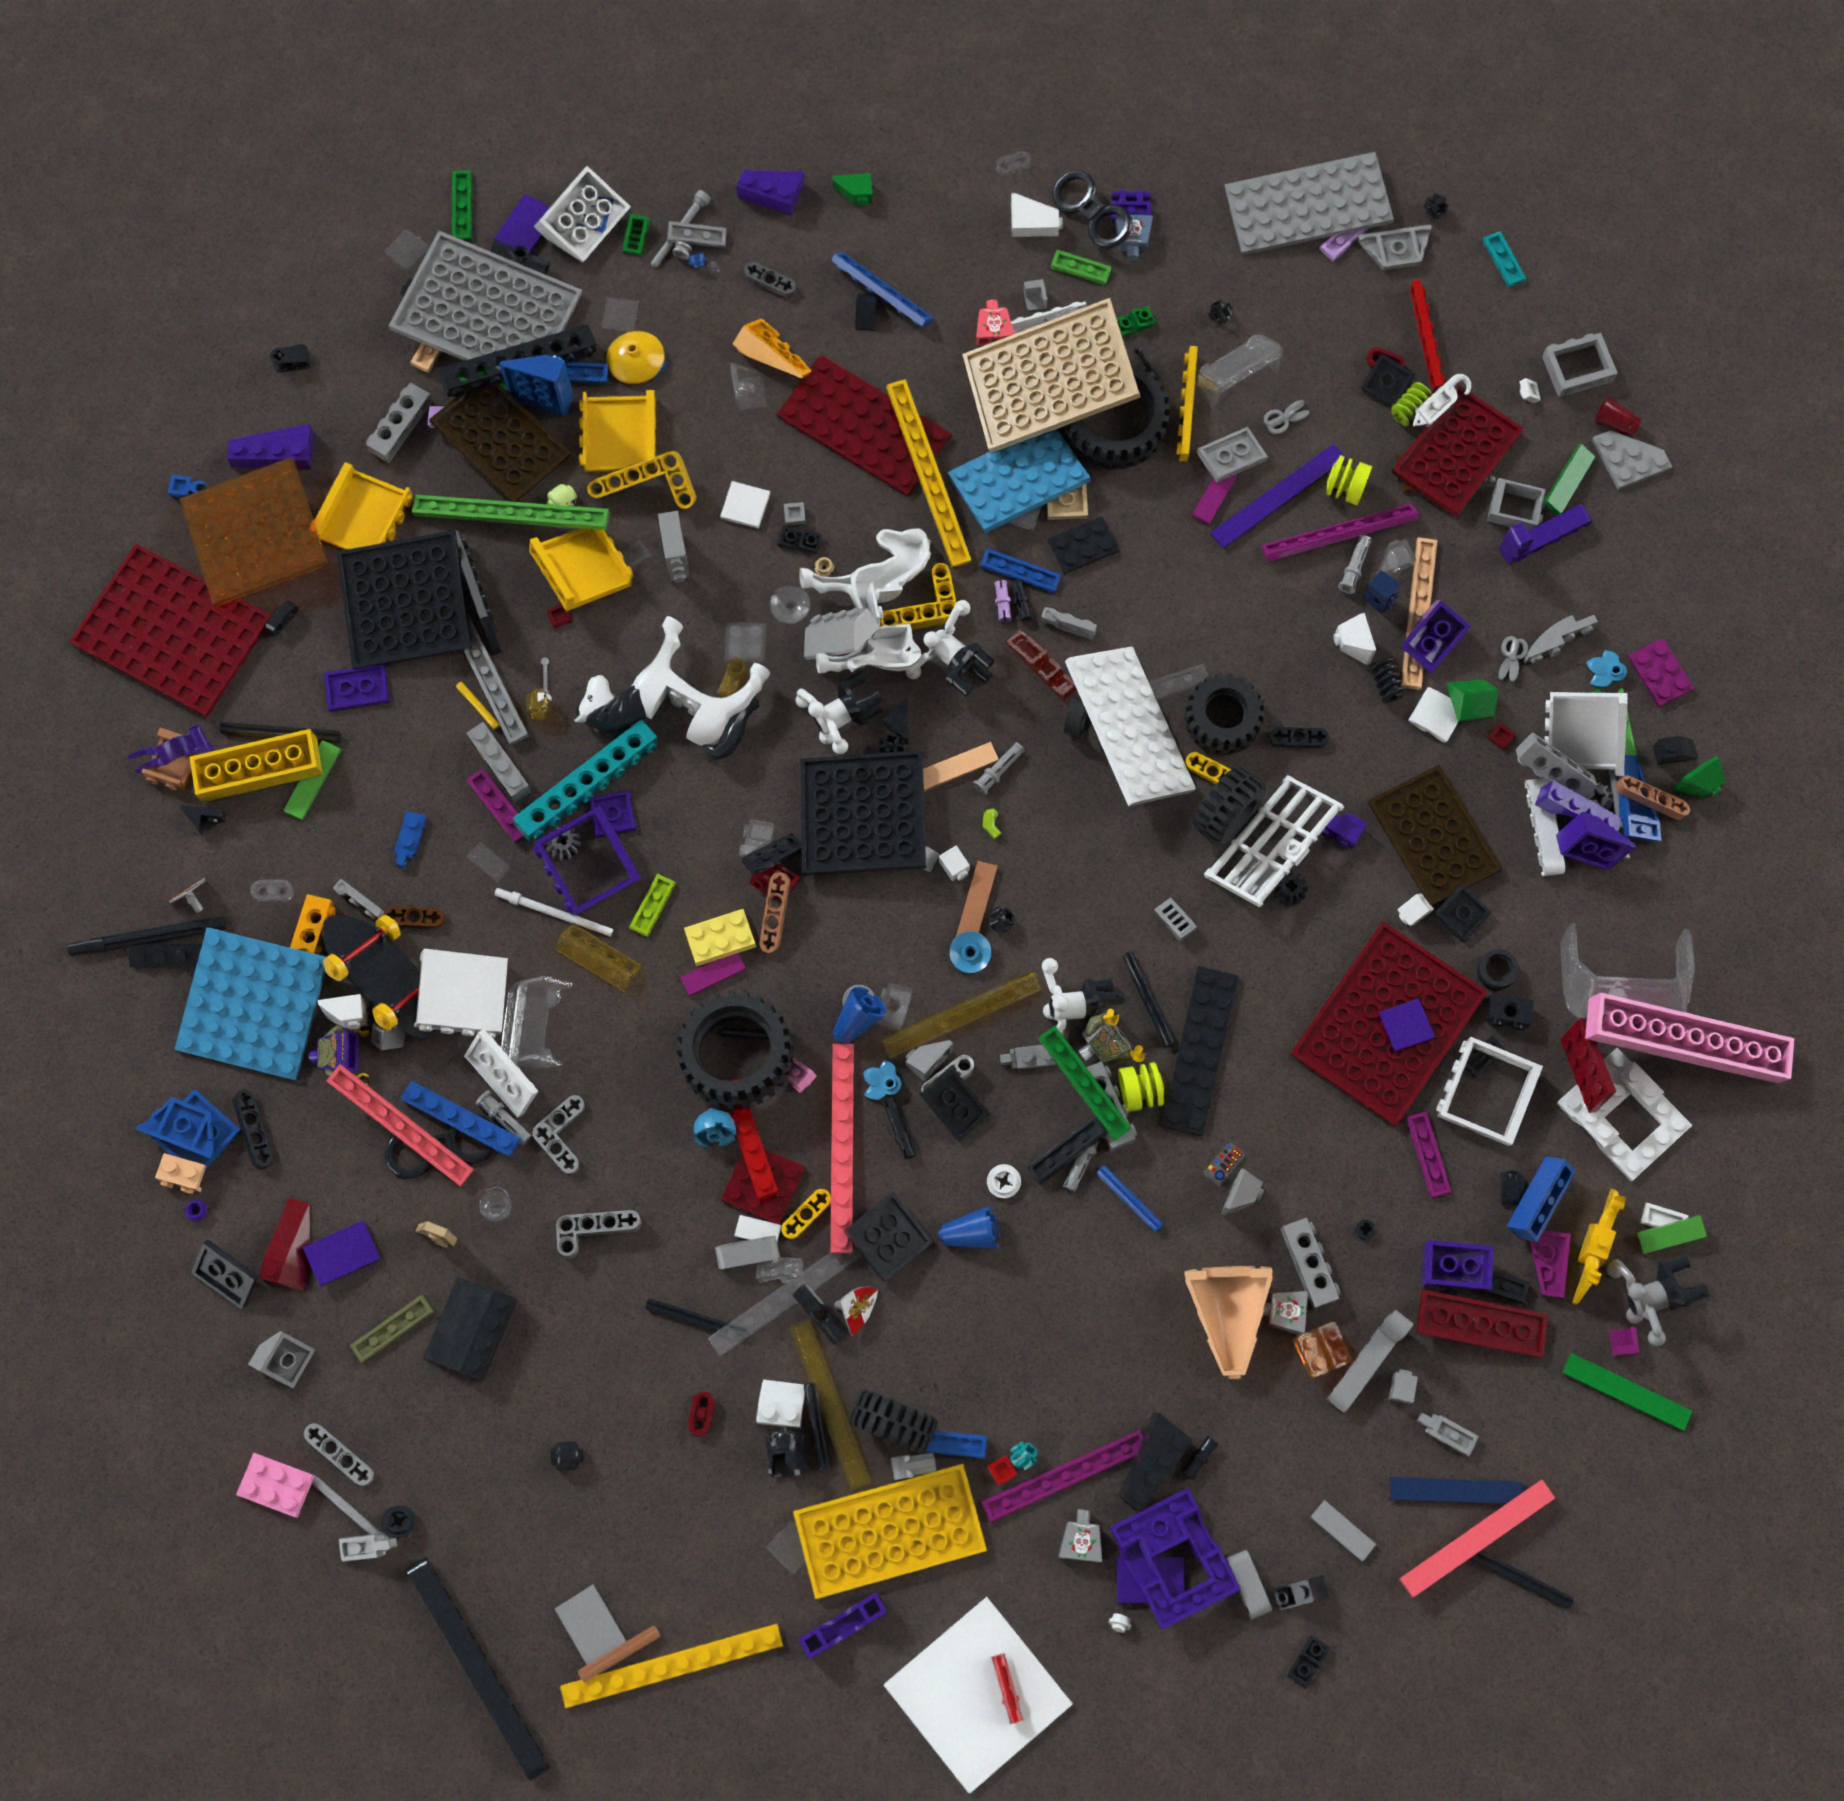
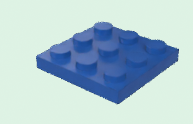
M194 1089L183 1102L213 1114V1160L153 1136L150 1137L170 1155L206 1166V1170L242 1131Z

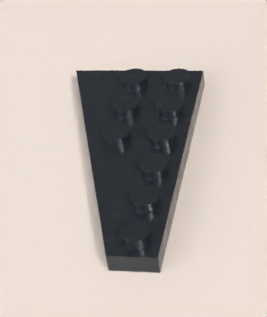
M457 530L455 532L459 560L493 654L502 653L495 635L498 632L495 621H490L493 620L492 612L489 606L485 607L488 605L484 592L480 593L483 591L480 579H475V577H478L475 565H470L473 562L470 551H465L469 547L465 537L461 538Z

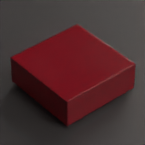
M562 604L546 610L553 629L572 622L569 612L565 610Z
M1500 722L1487 739L1504 751L1516 734Z

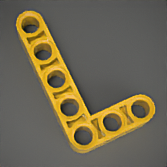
M669 451L596 478L589 483L587 488L590 496L600 498L665 474L674 499L680 508L687 509L696 501V494L682 457L676 451ZM668 456H673L676 459L675 466H670L667 463ZM649 463L657 465L658 470L656 473L649 470ZM632 469L638 471V479H633L630 476ZM675 475L682 476V485H678L675 483ZM613 476H617L621 480L620 486H615L612 483ZM595 483H599L602 486L601 493H597L594 490ZM682 494L690 496V503L686 504L682 501Z
M938 563L932 568V583L936 602L883 611V617L880 618V626L910 624L911 629L914 630L946 624L950 615L945 614L944 611L947 609L953 610L956 604L949 567L944 563ZM944 573L946 576L939 578L936 574ZM947 591L949 595L942 596L940 592ZM926 613H931L934 616L931 618H926L923 615ZM907 616L914 618L910 622L904 620ZM886 620H892L894 623L892 625H886L884 622Z

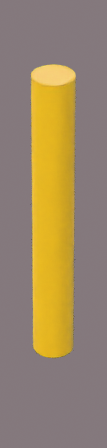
M459 682L456 688L494 730L498 729L500 724L465 684Z

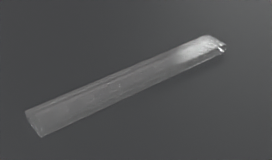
M853 1243L852 1254H831L830 1252L708 1337V1341L721 1357L798 1303L792 1294L800 1286L807 1283L815 1291L862 1258L861 1254Z

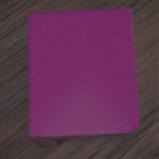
M1635 1327L1611 1330L1609 1332L1613 1357L1636 1355L1639 1353Z

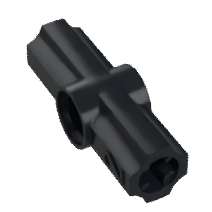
M495 240L490 249V252L545 275L548 273L550 262L529 254V250L524 246L511 247Z
M805 1283L795 1290L792 1296L832 1344L835 1345L841 1341L848 1333L847 1330L812 1288ZM823 1308L825 1311L824 1317L819 1320L816 1319V1310Z

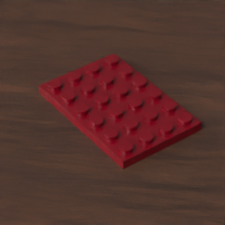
M1460 385L1455 389L1457 392L1456 401L1431 425L1425 427L1391 472L1456 517L1524 429L1469 392L1468 395H1465L1466 389Z

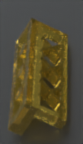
M571 924L560 934L555 948L561 954L623 992L628 989L632 978L642 968V965L575 924ZM574 932L578 934L580 937H575L571 935V933ZM588 944H594L598 948H592ZM606 955H612L615 959H610ZM623 965H628L633 969L630 971L627 968L623 967Z

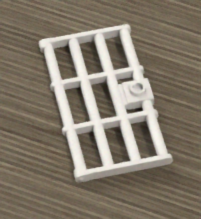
M1289 775L1285 777L1282 781L1283 784L1266 804L1258 809V813L1239 836L1231 841V845L1211 869L1208 868L1203 874L1207 879L1258 907L1263 905V901L1282 878L1290 873L1292 866H1298L1309 853L1308 847L1313 842H1316L1318 835L1334 816L1344 808L1341 803L1295 780ZM1291 786L1299 789V792L1279 815L1270 812ZM1307 794L1316 798L1294 824L1286 820ZM1323 802L1332 806L1310 833L1302 829ZM1265 817L1273 820L1271 825L1251 848L1243 844ZM1281 825L1289 829L1267 857L1259 853L1260 849ZM1296 834L1305 838L1302 843L1293 839ZM1237 849L1246 853L1225 879L1216 876ZM1280 856L1287 861L1281 865L1274 860ZM1253 858L1262 861L1241 888L1232 885L1233 881ZM1269 866L1278 870L1256 897L1247 893Z

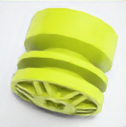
M1340 455L1339 459L1333 464L1327 480L1326 495L1331 496L1333 488H1336L1338 491L1335 498L1338 499L1343 491L1347 492L1345 502L1358 506L1372 466L1360 462L1355 470L1351 469L1352 459H1349L1346 467L1342 465L1345 456Z
M1155 1062L1148 1064V1072L1146 1066L1141 1064L1139 1075H1137L1133 1066L1118 1070L1120 1089L1127 1112L1142 1110V1100L1146 1101L1149 1108H1153V1098L1158 1107L1163 1106L1164 1086Z

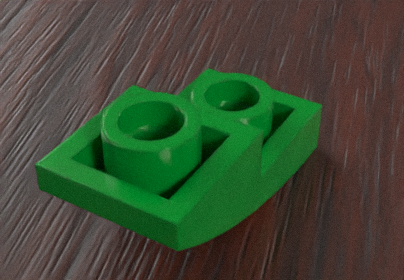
M1149 306L1131 310L1129 315L1117 317L1122 337L1147 329L1156 323Z

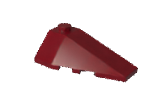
M292 1198L288 1199L259 1271L258 1278L262 1281L300 1291L305 1290L311 1271V1265L303 1249L304 1246L310 1244V1203Z

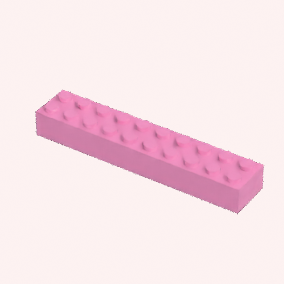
M1599 993L1589 998L1585 1039L1777 1084L1791 1079L1794 1038L1605 993Z

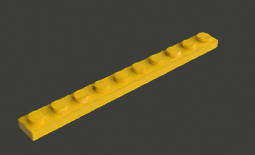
M906 379L887 384L886 388L951 568L971 562V557Z
M774 1624L596 1675L586 1682L579 1680L561 1685L565 1708L783 1646L778 1624Z

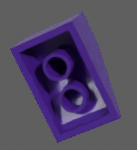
M1435 600L1410 632L1401 648L1432 673L1471 625L1444 602Z
M1581 812L1556 834L1560 855L1606 870H1610L1636 848L1633 842L1601 818L1585 812Z
M1428 1240L1424 1243L1422 1287L1492 1290L1493 1246Z

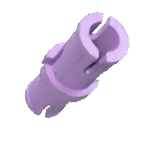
M999 580L994 583L997 596L995 604L998 605L999 622H1004V614L1006 615V621H1011L1009 607L1011 598L1008 597V583L1002 580V588H1000Z

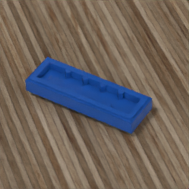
M935 1431L925 1453L985 1459L987 1436Z

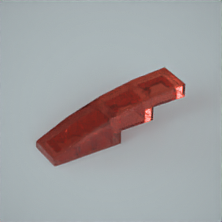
M1019 630L1006 641L1007 645L1062 700L1077 689L1074 681L1063 672L1062 667L1050 658L1048 652L1024 631Z

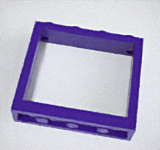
M601 806L535 841V847L532 848L537 858L542 857L546 864L543 866V869L547 876H552L556 883L553 886L558 895L563 894L566 900L563 904L568 913L573 912L574 915L641 879ZM595 817L629 878L577 907L543 845Z

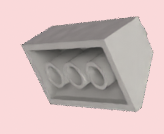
M867 607L861 609L854 608L850 611L842 610L834 614L830 612L823 616L816 615L805 628L804 658L806 660L816 659L817 653L835 656L856 652L880 627Z

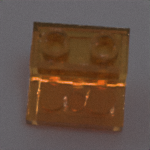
M1335 1321L1293 1338L1310 1379L1353 1362Z

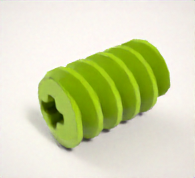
M1419 382L1413 383L1411 388L1402 395L1401 399L1392 406L1391 413L1394 419L1403 426H1409V421L1415 419V410L1432 395L1431 391Z

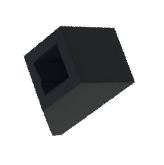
M1323 1575L1273 1589L1279 1611L1329 1597Z

